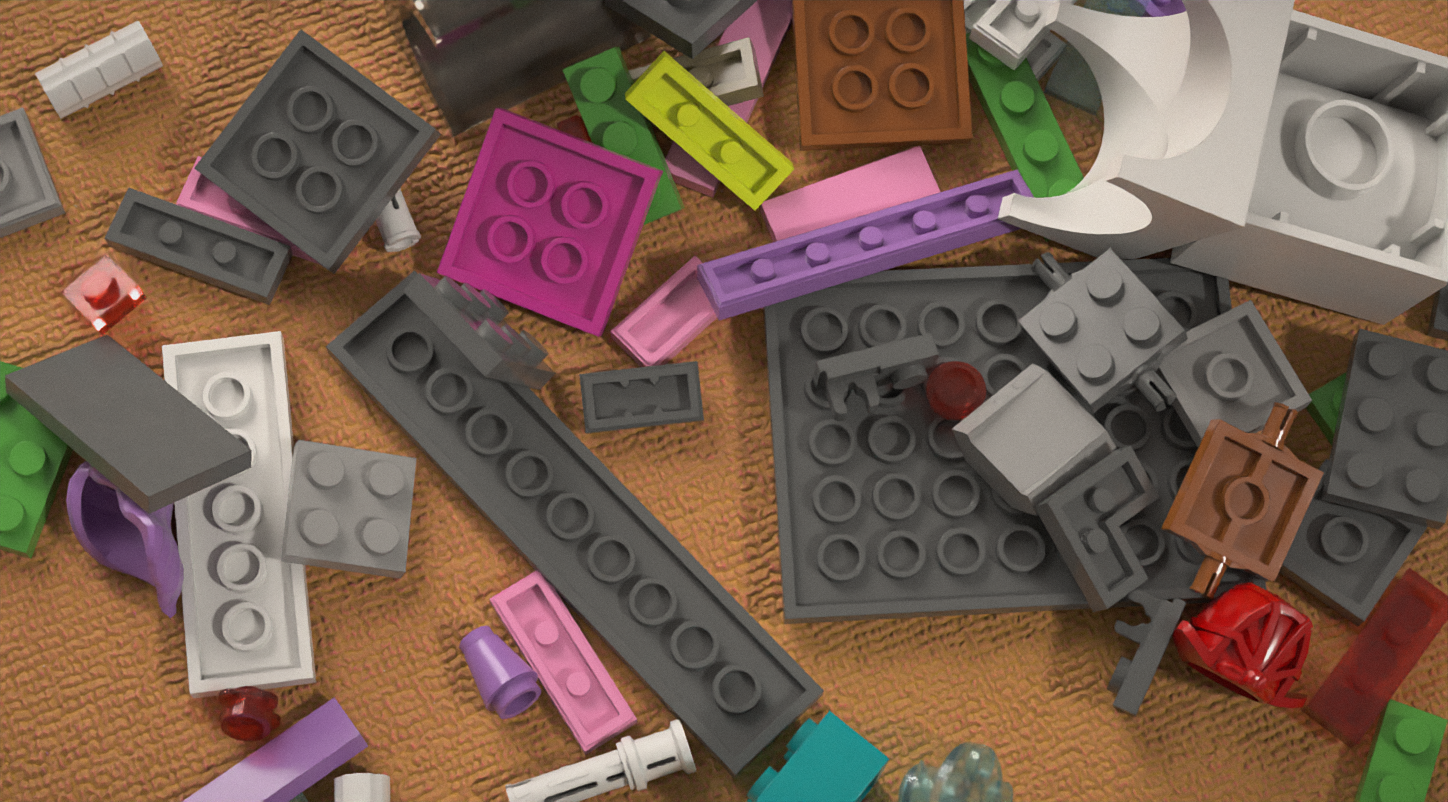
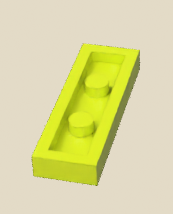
M665 51L657 57L625 93V100L754 211L794 170L793 163Z

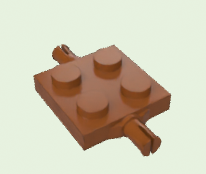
M1274 402L1261 434L1246 433L1221 419H1212L1161 528L1190 543L1200 555L1204 556L1195 579L1189 587V590L1199 593L1198 595L1213 600L1226 568L1242 569L1263 581L1275 582L1324 472L1297 459L1291 450L1284 445L1294 419L1298 415L1295 409H1289L1287 405Z

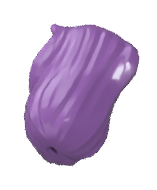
M85 461L78 466L71 477L66 498L70 524L77 540L84 550L98 563L113 570L129 574L156 587L159 607L169 618L173 617L177 611L176 602L184 581L183 564L171 530L174 503L148 514L90 463Z

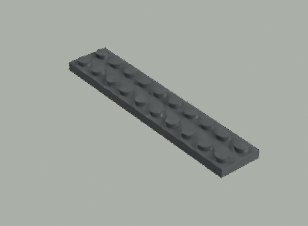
M414 270L326 346L328 354L534 570L543 575L558 595L735 779L823 696L824 690L529 387L487 378L403 292L407 285L418 275Z

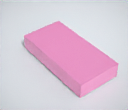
M696 256L691 258L611 330V338L640 367L666 365L717 318L697 278V265L702 264V262Z

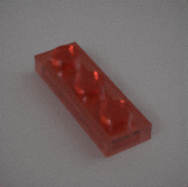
M1409 567L1402 573L1301 711L1348 747L1352 748L1357 745L1447 622L1448 596Z

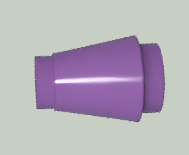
M481 626L471 631L462 639L459 648L464 654V658L488 711H496L501 719H508L522 713L538 699L541 694V689L536 683L538 674L498 635L494 634L489 626Z

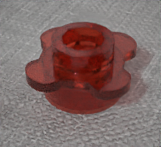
M252 686L219 691L216 702L223 708L219 715L222 731L229 737L240 741L251 742L266 738L271 730L276 729L280 725L281 717L274 711V708L278 706V697L272 692Z

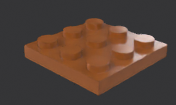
M791 0L800 151L970 144L973 136L964 0Z

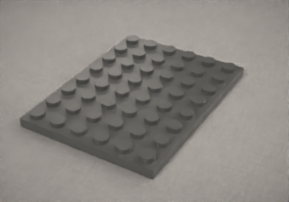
M1171 258L1122 260L1186 332L1232 309L1228 279L1170 263ZM1093 261L1059 264L1068 275L1083 270ZM1032 264L881 271L763 307L784 624L1091 609L1040 516L1011 508L965 461L952 431L953 427L1032 363L1048 371L1104 427L1116 446L1112 452L1131 445L1159 495L1157 500L1119 526L1148 577V580L1135 589L1161 600L1165 599L1171 603L1174 598L1186 602V604L1210 603L1212 600L1189 590L1204 556L1200 555L1190 543L1161 529L1198 447L1172 404L1168 405L1164 400L1166 409L1157 412L1137 387L1117 394L1096 412H1093L1022 331L1018 323L1020 318L1045 300L1051 291L1042 279L1031 270ZM928 333L933 334L939 356L933 373L927 375L926 381L905 389H895L892 384L877 387L880 397L879 406L876 412L868 414L864 399L856 395L854 390L848 391L847 396L844 398V403L847 407L846 420L836 421L833 418L827 397L823 396L822 389L816 391L813 376L816 361ZM1226 568L1214 599L1222 592L1228 591L1236 584L1253 583L1266 590V582L1242 569ZM1127 594L1109 608L1141 605L1127 599L1129 594Z

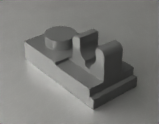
M928 333L816 361L813 382L816 391L822 389L823 396L827 397L833 418L836 421L846 420L847 416L844 398L847 396L848 391L854 390L856 395L864 399L868 414L877 411L880 402L877 387L892 384L895 389H905L921 384L927 380L928 374L933 373L939 353L933 334Z
M1138 589L1131 591L1127 599L1141 605L1146 612V616L1151 619V622L1149 624L1141 623L1137 626H1130L1123 621L1117 620L1114 626L1115 632L1140 646L1133 661L1121 656L1107 687V690L1117 694L1113 707L1136 717L1186 606V602L1174 598L1171 603Z

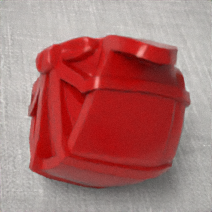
M1253 583L1236 584L1230 590L1222 592L1208 603L1196 617H1191L1189 622L1182 620L1173 632V641L1181 660L1195 671L1228 690L1253 701L1274 707L1301 708L1306 703L1308 695L1288 691L1302 674L1301 669L1309 651L1311 628L1314 626L1308 616L1298 611L1280 596L1264 590Z

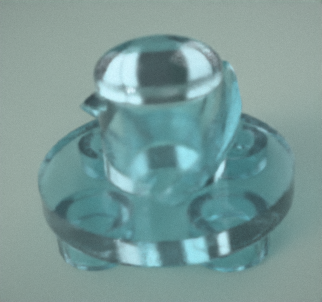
M964 742L956 746L947 755L940 768L926 765L923 760H920L919 764L912 766L905 773L900 783L898 802H1013V788L1009 782L1003 781L1001 765L992 748L980 743Z

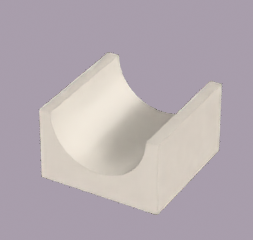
M1292 10L1245 226L1172 248L1170 263L1382 325L1448 285V57Z

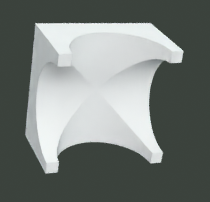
M1063 0L1049 5L1045 27L1064 37L1078 50L1088 63L1098 83L1104 107L1102 144L1089 173L1075 188L1064 195L1035 198L1015 193L1002 198L998 219L1097 258L1111 248L1121 260H1133L1244 227L1295 0H1182L1186 8L1185 12L1163 17H1130L1108 14L1083 8Z

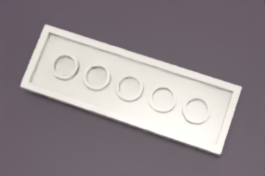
M277 331L163 345L165 381L252 450L251 468L174 502L178 551L184 568V581L181 592L190 695L195 699L316 683L306 568L302 564L281 562L294 449L285 346L282 333Z

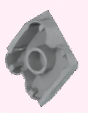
M1033 363L952 428L965 461L1011 508L1036 516L1038 515L1034 507L1036 504L1098 463L1116 448L1104 427L1048 371Z

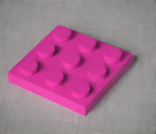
M496 108L437 273L461 283H467L481 291L485 289L496 297L599 337L603 335L663 171L506 109Z

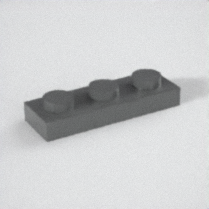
M128 188L104 238L111 248L267 305L271 304L293 255L289 245L132 188Z

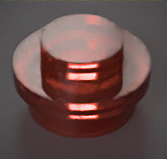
M961 361L946 362L938 366L931 373L926 385V397L930 407L938 415L949 420L965 419L983 404L986 396V384L980 372L972 365Z

